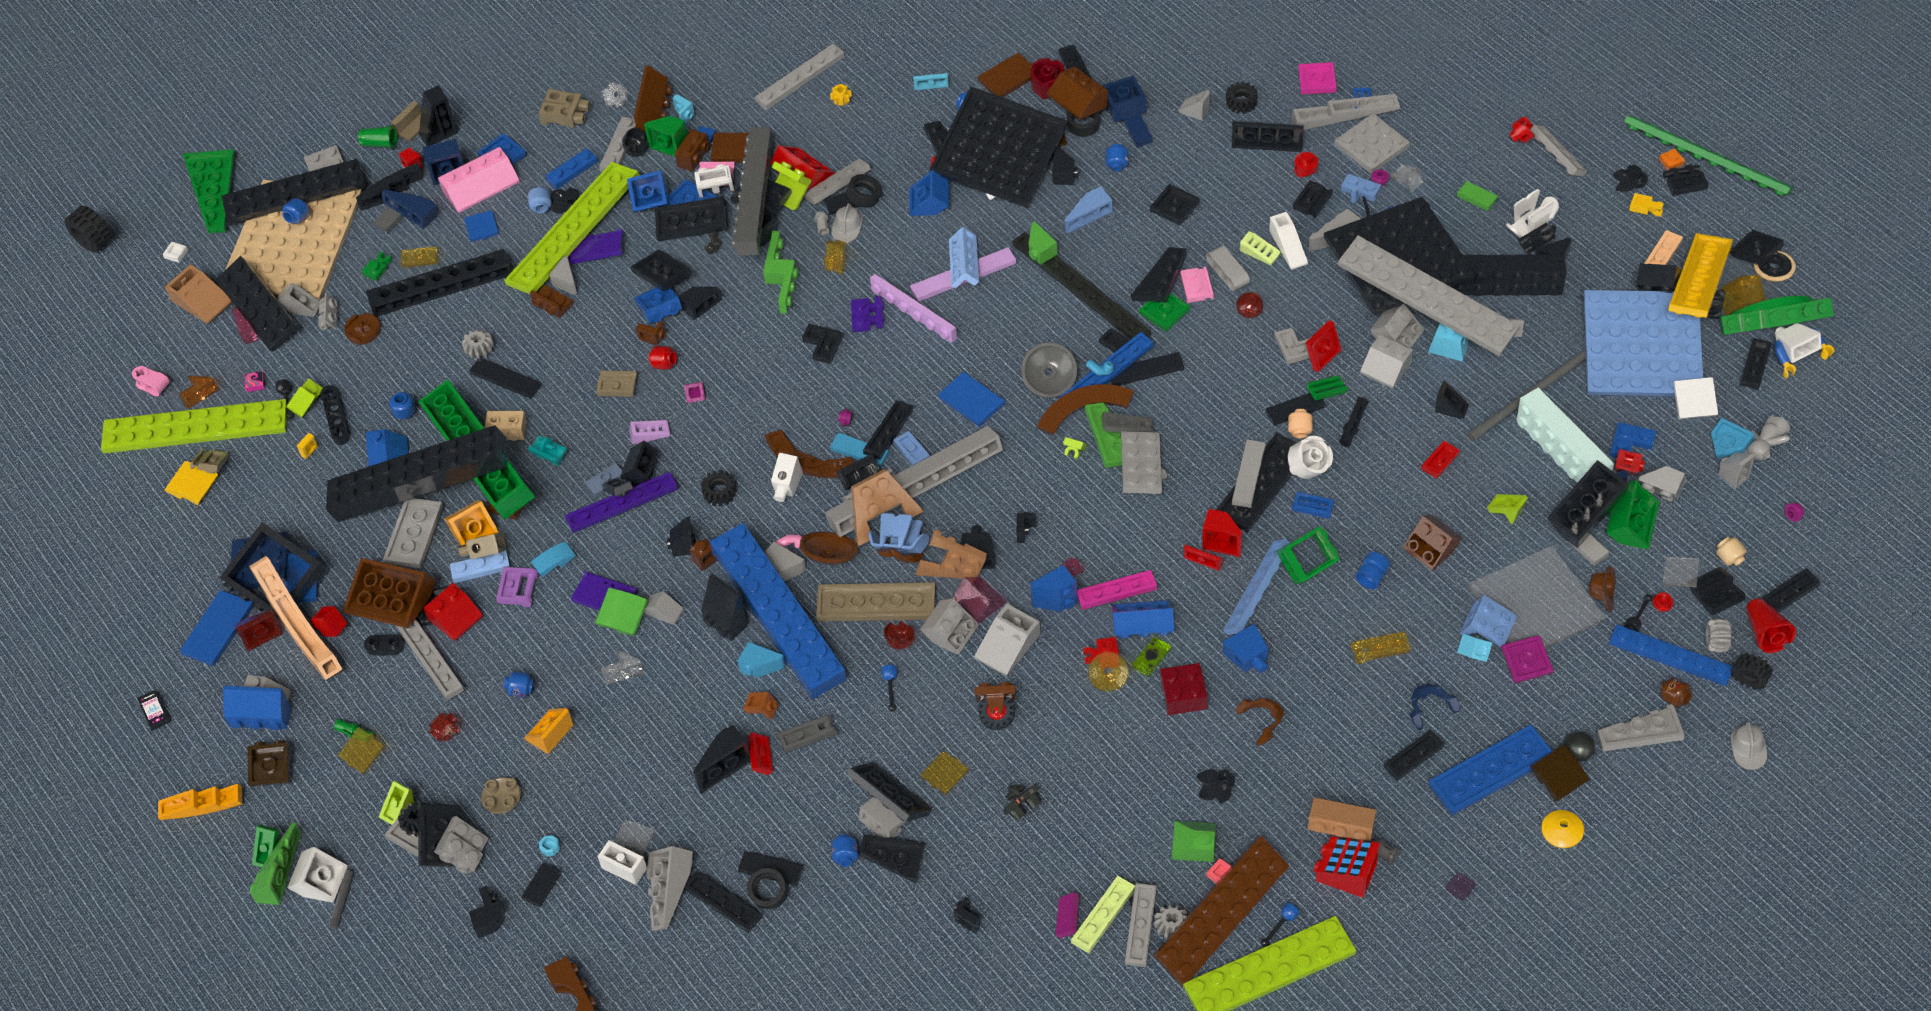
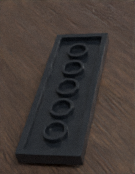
M241 255L215 279L270 351L274 352L299 328Z
M1276 432L1265 446L1251 508L1232 505L1235 491L1234 486L1216 510L1228 513L1238 528L1248 533L1293 475L1290 472L1288 453L1290 447L1296 444V442Z

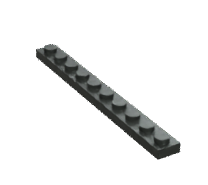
M1026 231L1012 241V245L1130 340L1140 332L1147 337L1151 336L1150 329L1059 257L1054 256L1041 265L1036 260H1032L1028 253L1030 234Z

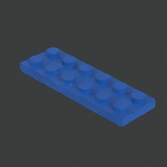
M1529 725L1429 780L1428 785L1453 816L1532 772L1530 765L1552 750L1534 727Z

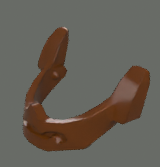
M895 548L877 550V553L881 556H893L904 563L919 562L923 557V551L921 554L914 553L912 557L910 554L904 556Z
M1267 698L1255 701L1244 699L1236 708V712L1239 715L1249 709L1262 707L1269 709L1271 716L1275 717V723L1265 728L1263 734L1256 741L1257 746H1261L1273 738L1272 730L1281 722L1284 714L1283 710L1276 701Z

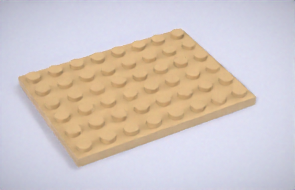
M263 180L262 183H261V185H262V184H265V183L272 182V181H271V180ZM358 189L307 203L309 215L298 224L286 222L283 218L282 210L246 220L226 269L241 255L275 297H278L282 289L293 282L320 301L323 298L359 206L356 197L362 193V190Z

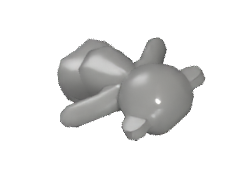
M1770 416L1766 420L1760 435L1754 430L1750 431L1756 437L1743 453H1753L1755 455L1754 460L1769 458L1771 456L1770 446L1790 440V437L1785 435L1790 431L1788 422L1781 417Z

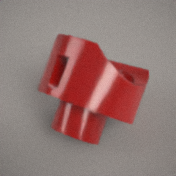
M1522 117L1512 123L1513 131L1509 134L1514 142L1521 140L1525 144L1535 137L1531 131L1533 124L1527 117Z
M1311 152L1298 154L1294 161L1295 174L1301 178L1318 172L1317 156Z

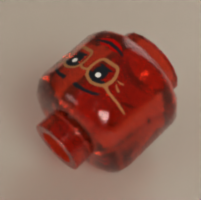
M442 712L429 724L431 729L429 732L439 742L442 740L447 742L458 732L459 727L456 723L459 720L451 713L447 715Z

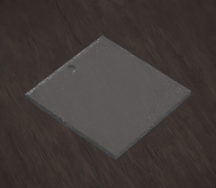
M1553 546L1468 585L1477 600L1486 595L1517 615L1507 638L1508 643L1540 635L1544 647L1547 648L1606 619Z

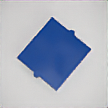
M492 210L476 213V215L464 218L470 242L480 239L485 240L488 237L499 234Z

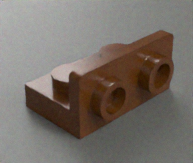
M544 285L538 293L533 290L530 292L531 302L535 307H540L549 315H554L559 319L574 305L572 299L547 285Z

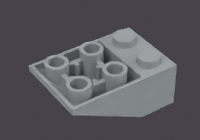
M1006 604L995 617L974 658L1007 677L1039 637L1040 621Z

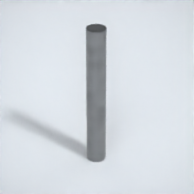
M345 870L329 925L332 929H337L353 876V871Z

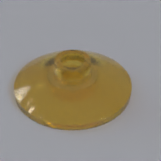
M1105 652L1097 655L1091 661L1088 668V676L1091 683L1097 689L1111 692L1118 690L1125 684L1128 678V666L1125 660L1118 654ZM1106 667H1110L1112 671L1110 673H1106L1104 669Z

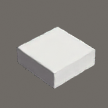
M171 242L163 256L165 259L180 263L188 248L185 245Z

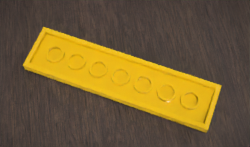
M1699 233L1695 234L1669 304V311L1676 314H1689L1698 318H1707L1732 247L1733 239Z

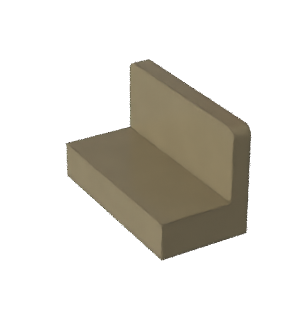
M413 101L391 122V125L396 127L398 136L409 142L419 134L421 118L419 104Z

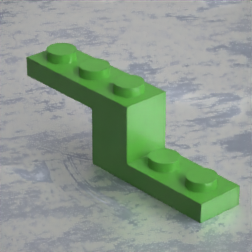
M773 231L763 274L765 284L782 285L778 304L780 313L787 314L789 306H792L793 298L791 295L792 292H795L796 283L794 281L795 278H798L799 269L796 268L795 260L781 259L780 249H783L784 240L781 239L780 231Z

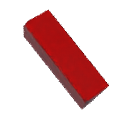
M1184 545L1185 559L1220 571L1225 559Z

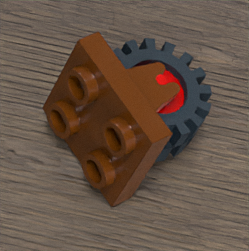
M1001 682L999 686L982 683L979 684V687H974L976 702H980L978 708L979 718L984 726L991 730L997 729L998 731L1002 728H1007L1015 716L1014 705L1011 701L1016 700L1015 685H1011V682Z

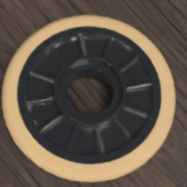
M1782 251L1774 254L1763 266L1754 264V269L1760 277L1774 282L1790 278L1796 268L1792 257ZM1770 264H1778L1779 267L1773 268Z

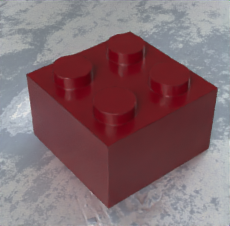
M1200 663L1160 669V684L1167 716L1207 709V693Z

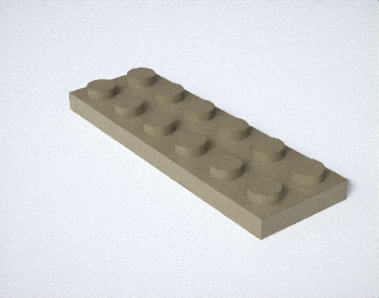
M935 582L818 585L817 622L927 620L935 609Z

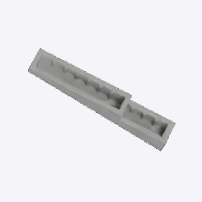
M1396 94L1328 101L1327 106L1293 109L1291 120L1293 124H1303L1304 130L1367 117L1371 114L1376 115L1399 110L1400 105Z

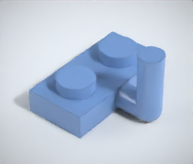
M1351 174L1346 176L1341 185V191L1351 194V203H1356L1359 197L1362 196L1368 200L1375 201L1381 190V184Z

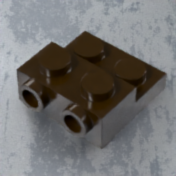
M275 740L274 744L254 742L253 746H247L248 786L290 784V765H292L291 744L286 743V740Z

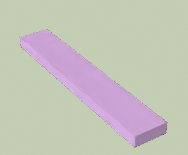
M1009 247L978 259L979 278L1016 264V259ZM950 270L910 285V290L917 302L954 288L951 286ZM964 280L960 285L968 283V281Z

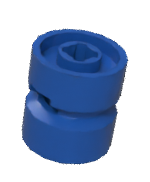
M1369 552L1363 564L1356 572L1355 578L1362 586L1376 589L1381 583L1384 574L1388 571L1390 562L1384 555L1378 552Z

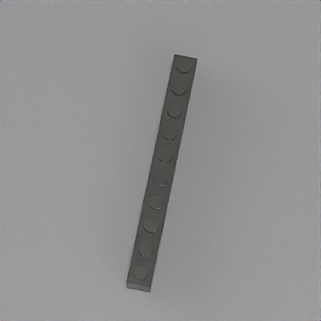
M771 127L750 128L749 135H746L747 146L744 148V168L741 170L743 180H740L741 191L738 192L740 203H737L738 214L735 215L737 226H734L735 238H732V247L736 249L737 256L759 255L773 144Z

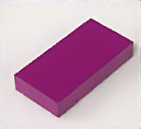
M1074 892L1059 898L1056 936L1060 939L1076 933L1079 895Z

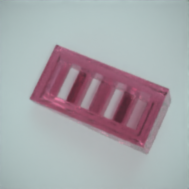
M233 307L232 312L243 342L249 344L257 341L258 336L241 312L236 307Z

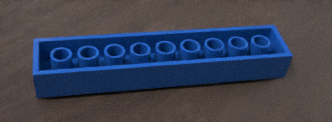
M742 523L711 540L710 546L713 555L774 645L784 655L785 661L811 699H815L846 681L845 669L745 524Z

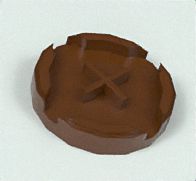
M363 313L364 315L356 314L348 319L344 327L347 339L357 345L367 344L375 340L381 331L379 320L375 315L370 313Z

